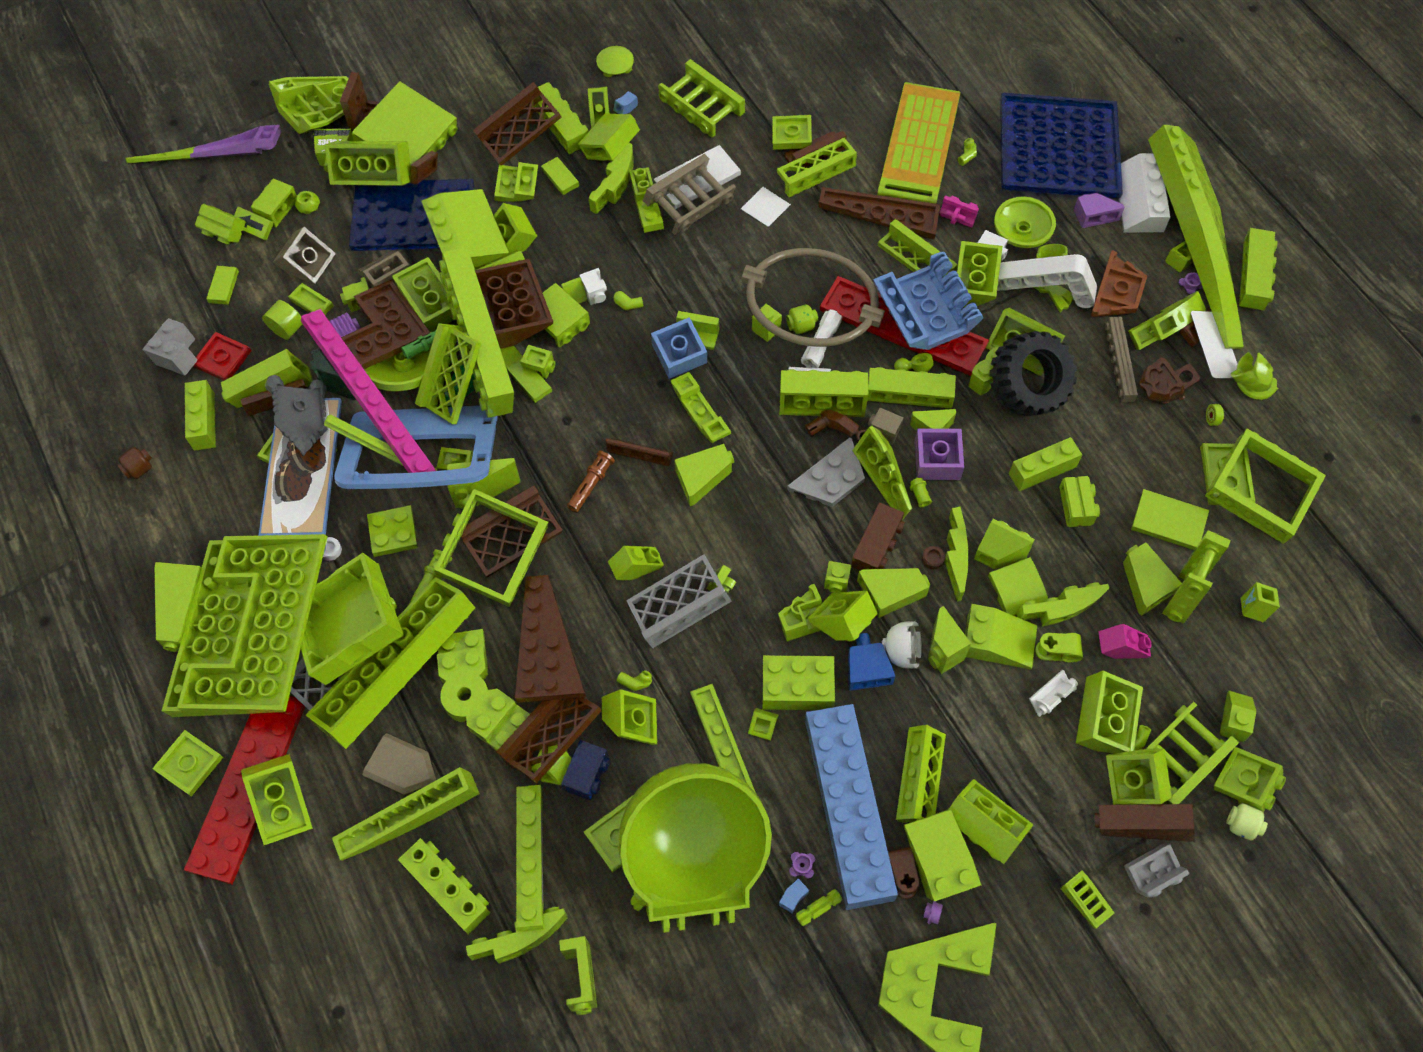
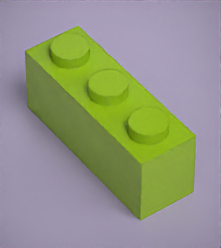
M207 380L185 383V438L194 451L216 447L215 393Z
M1070 437L1013 461L1009 475L1020 492L1076 468L1082 453Z

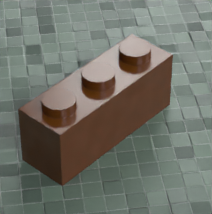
M879 502L853 555L851 567L860 571L885 568L888 561L885 557L888 551L892 553L897 542L894 538L897 533H902L905 522L902 521L904 512Z

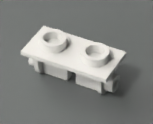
M1061 670L1029 698L1037 715L1040 717L1042 714L1051 713L1052 709L1061 702L1062 697L1066 698L1071 692L1077 690L1078 682L1074 678L1069 680L1065 671Z

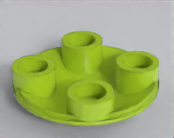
M610 46L603 49L596 59L597 66L605 77L630 73L634 62L632 53L621 46Z

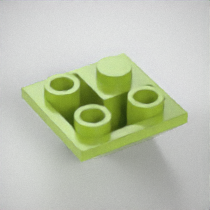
M992 519L974 559L992 569L1006 567L1026 559L1035 539L1031 538L1026 532L1011 528L1003 521Z

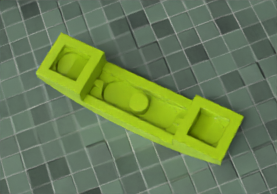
M690 372L671 380V384L685 410L698 429L711 443L731 434L730 429L721 416L718 417L700 392V387Z

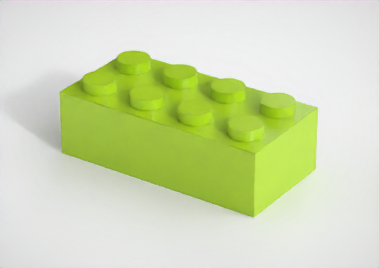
M334 141L325 144L330 185H404L410 183L411 164L408 141Z
M794 369L781 370L779 415L820 416L821 411L830 409L847 417H865L868 400V373L860 371L840 372L837 370L830 372L817 370L797 371Z

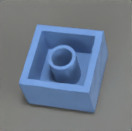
M690 317L651 333L652 346L669 379L707 363V350Z

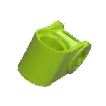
M1045 633L1035 647V654L1043 661H1064L1069 663L1081 661L1083 659L1081 636L1077 633Z

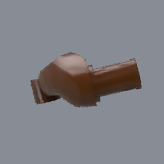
M830 409L821 411L820 417L805 424V428L809 430L807 432L811 437L827 427L839 430L849 437L855 435L857 436V442H859L860 436H863L866 430L859 431V425L846 415Z

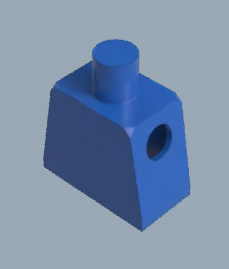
M868 633L859 634V637L856 639L857 646L850 647L848 653L849 691L893 685L895 673L883 644H871Z

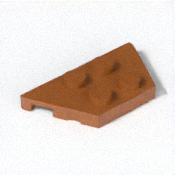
M1114 250L1111 251L1091 313L1092 317L1136 313L1140 303L1147 275L1137 270L1129 261L1123 262L1117 257L1118 253Z

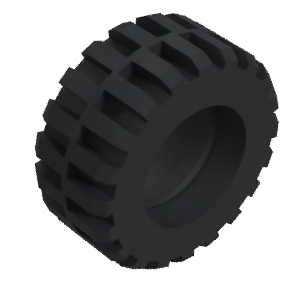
M1034 331L1017 335L1003 342V346L999 347L995 352L997 357L992 358L991 365H993V369L990 370L989 377L993 378V382L990 383L991 388L996 390L997 393L994 395L997 400L1003 401L1001 403L1002 406L1006 409H1011L1012 413L1032 416L1054 412L1068 401L1067 396L1072 395L1074 391L1072 386L1077 381V377H1074L1077 371V366L1073 364L1075 358L1073 353L1068 352L1069 347L1067 344L1060 343L1061 339L1056 335L1051 336L1049 332ZM1029 354L1040 361L1044 370V383L1037 394L1031 392L1026 387L1022 378L1023 362Z

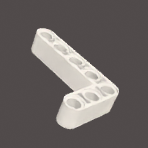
M1074 254L1001 262L997 291L1068 284L1077 306L1091 308L1095 304L1097 284L1087 259L1082 255Z

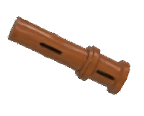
M604 451L597 452V458L587 468L588 474L567 504L571 511L578 513L598 481L605 478L606 470L615 462L611 455Z

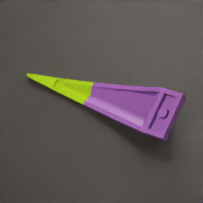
M280 125L259 126L238 135L196 147L125 159L127 163L262 154V150H269L275 147L281 134Z

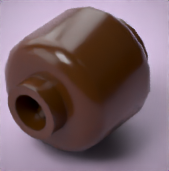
M132 447L119 456V464L117 466L128 479L131 477L139 479L151 470L152 465L149 461L152 457L144 448L140 451L137 447Z

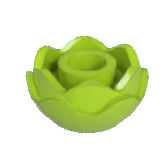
M303 191L295 198V207L299 212L305 214L316 211L320 204L318 196L311 191Z

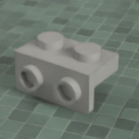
M1166 842L1124 865L1136 893L1146 897L1160 895L1164 888L1179 884L1185 876L1189 875L1188 869L1180 866L1171 845Z

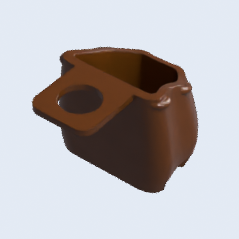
M1161 357L1155 363L1146 367L1141 376L1139 386L1147 392L1146 395L1149 400L1168 404L1176 399L1183 400L1185 398V389L1200 380V376L1191 364H1186L1177 371H1174L1169 362ZM1184 371H1189L1192 373L1193 378L1189 382H1182L1180 374Z

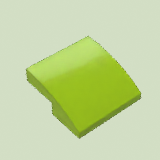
M521 162L518 163V167L499 165L494 201L517 202L534 199L538 165Z
M1031 557L990 572L988 575L998 594L997 601L1003 612L1016 616V612L1023 603L1028 601L1042 603L1048 599L1042 580Z

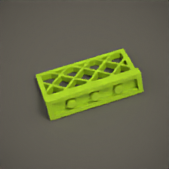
M438 323L415 404L419 407L428 408L451 424H457L481 343L459 331L460 328L456 325ZM471 344V352L468 355L466 346ZM459 350L462 356V359L460 361H458L456 352ZM463 364L465 367L464 375L461 374L460 366ZM453 370L456 376V380L452 381L450 372H452ZM457 384L459 388L458 395L455 394L454 386ZM448 390L450 400L446 402L444 392ZM452 404L453 412L450 416L448 406Z

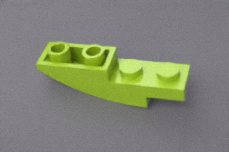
M628 143L619 155L608 163L606 167L607 178H604L601 185L590 194V211L598 214L608 201L616 204L626 190L630 181L629 171L633 170V148L631 143Z
M649 167L629 171L644 233L664 229L658 203L647 206L643 202L646 190L653 185Z
M1199 291L1161 310L1160 314L1130 329L1128 332L1136 350H1140L1157 340H1163L1193 321L1192 311H1206Z
M1096 582L1088 584L1083 588L1069 586L1064 589L1058 598H1049L1042 603H1036V601L1023 603L1016 612V615L1023 620L1040 618L1042 627L1057 624L1087 610L1109 589V585H1100Z
M552 907L544 911L545 914H543L544 929L518 931L516 922H514L515 933L508 930L498 933L497 938L487 940V937L473 940L472 945L466 946L468 957L471 960H476L494 955L498 963L514 959L548 939L566 921L567 914L564 908Z

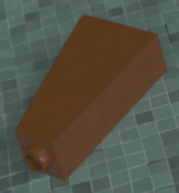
M1192 804L1099 805V813H1094L1095 828H1100L1101 836L1195 842Z

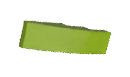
M961 507L951 509L949 516L952 529L949 530L946 540L950 551L946 553L944 562L956 600L961 601L965 592L968 573V542Z

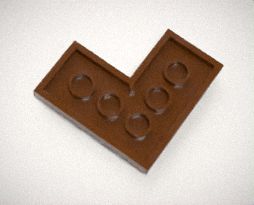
M389 280L354 296L356 304L371 324L341 338L362 368L366 369L401 353V347L414 342L421 335L430 334V331L393 281Z

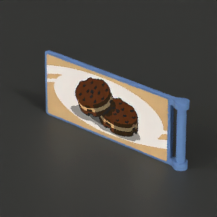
M323 398L325 400L324 406L326 407L325 419L329 414L340 419L342 400L340 398ZM274 425L258 536L326 535L338 438L337 432L328 428L303 456L289 438L283 436L282 432Z

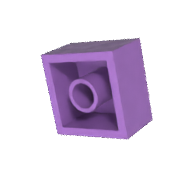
M917 429L914 441L916 478H922L923 480H961L964 470L962 429Z

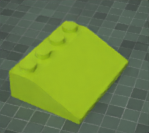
M483 189L439 193L421 201L441 252L467 247L474 269L510 255Z

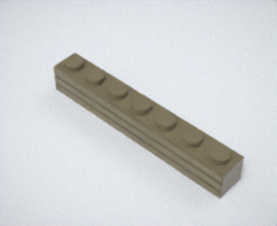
M1109 317L1105 323V330L1108 333L1107 341L1110 343L1109 351L1112 353L1111 362L1112 364L1114 363L1113 371L1114 375H1116V386L1119 388L1118 397L1121 398V402H1135L1138 393L1122 317Z

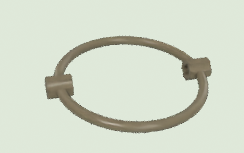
M795 248L778 252L764 259L756 268L746 265L741 278V282L747 284L746 296L749 308L760 324L774 335L799 345L828 347L849 342L862 335L871 325L879 328L885 313L884 310L878 309V293L867 273L851 260L822 249ZM798 256L819 257L839 263L855 273L868 290L870 306L864 304L859 317V321L862 323L854 330L831 338H809L787 332L768 320L757 305L755 287H763L767 276V271L764 270L773 263Z

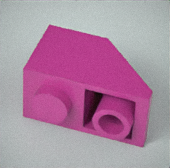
M1125 624L1098 631L1101 652L1104 655L1114 659L1151 657V641L1147 634Z

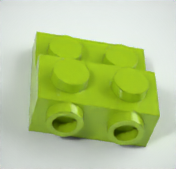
M1235 747L1214 784V790L1238 800V805L1244 803L1264 813L1265 809L1271 810L1275 802L1273 794L1276 789L1281 790L1283 788L1286 777L1283 776L1282 765Z

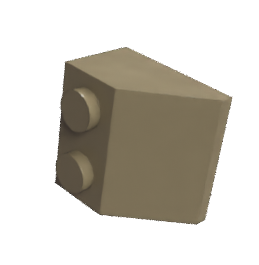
M302 227L294 231L273 262L287 274L315 284L336 253L308 229Z

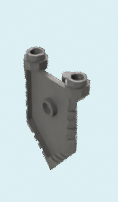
M269 376L265 387L266 390L273 394L274 425L282 432L283 436L289 438L294 443L295 447L304 456L313 446L312 444H315L316 440L328 430L324 426L326 407L324 406L325 400L323 398L327 392L326 385L321 380H314L310 383L309 389L284 387V383L279 376Z

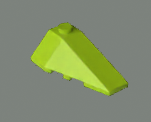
M870 426L852 451L890 507L904 512V519L911 511L912 506L893 449L881 431L874 426Z

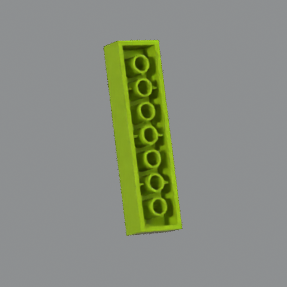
M468 248L443 251L442 260L439 261L441 269L440 279L442 285L446 284L447 290H445L447 302L452 304L450 308L452 318L457 320L458 325L456 326L460 328L459 331L481 343L472 373L475 378L473 380L475 392H479L481 397L479 398L481 411L486 412L487 418L513 413L514 390ZM471 344L466 346L468 355L471 352Z
M435 577L397 617L403 636L347 671L306 716L322 732L347 749L416 672L421 669L427 660L436 653L438 648L453 634L460 624L468 618L475 609L474 605L461 590Z

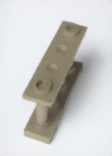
M705 153L646 190L643 202L647 206L659 203L676 221L672 230L674 235L680 231H686L692 223L723 203L728 204L734 197L733 193L736 188L734 184L724 189L707 171L710 159ZM702 176L718 194L710 198L693 178ZM683 184L688 185L704 203L696 207L679 187ZM669 193L673 194L686 207L689 213L681 216L664 196Z

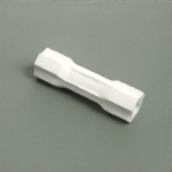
M835 310L825 311L814 338H831L836 333L842 321V316ZM808 346L801 359V363L806 368H819L827 347Z

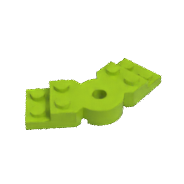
M483 629L453 633L438 648L437 654L438 674L444 683L440 695L442 705L452 719L458 722L467 721L470 732L497 751L530 714L499 689L488 690L484 681L488 676ZM464 694H471L468 700H460Z

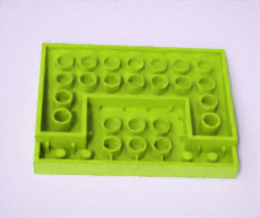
M325 534L224 536L223 540L209 541L162 712L171 717L286 712L328 536Z

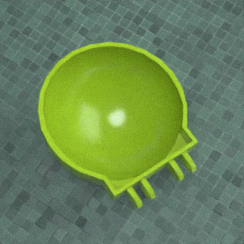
M686 763L661 771L637 789L628 802L620 822L618 850L625 876L632 889L646 902L649 922L661 920L662 929L665 933L670 931L669 919L677 918L676 923L679 930H685V917L711 913L712 924L719 925V912L726 911L728 923H735V910L750 908L749 890L765 868L770 855L772 833L768 814L760 798L743 779L717 766L705 763Z

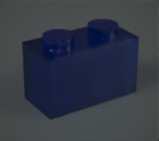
M580 740L561 783L563 790L591 800L592 795H596L600 789L601 781L599 779L602 772H606L610 764L607 749Z

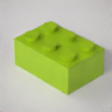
M763 656V710H822L834 707V656Z

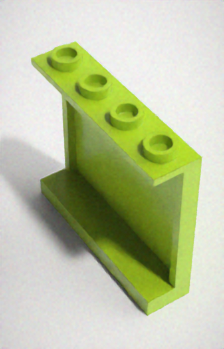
M399 81L352 131L353 141H408L410 164H413L431 150L437 152L445 146L450 136L453 137L457 132V117Z

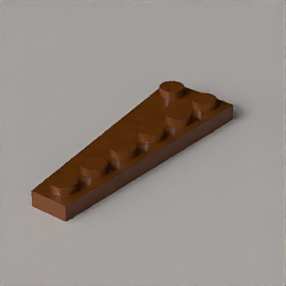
M822 187L818 206L822 209L890 227V223L896 219L915 234L934 240L940 204Z

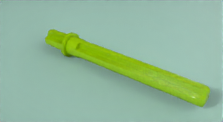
M331 414L327 416L324 422L325 427L402 465L388 443Z

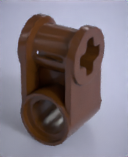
M911 847L888 851L898 896L903 899H910L916 894L919 885ZM903 881H907L908 884H911V888H907L906 885H902Z

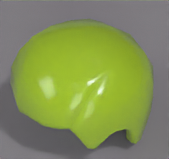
M1062 244L1043 245L1038 248L1036 259L1068 255V249Z

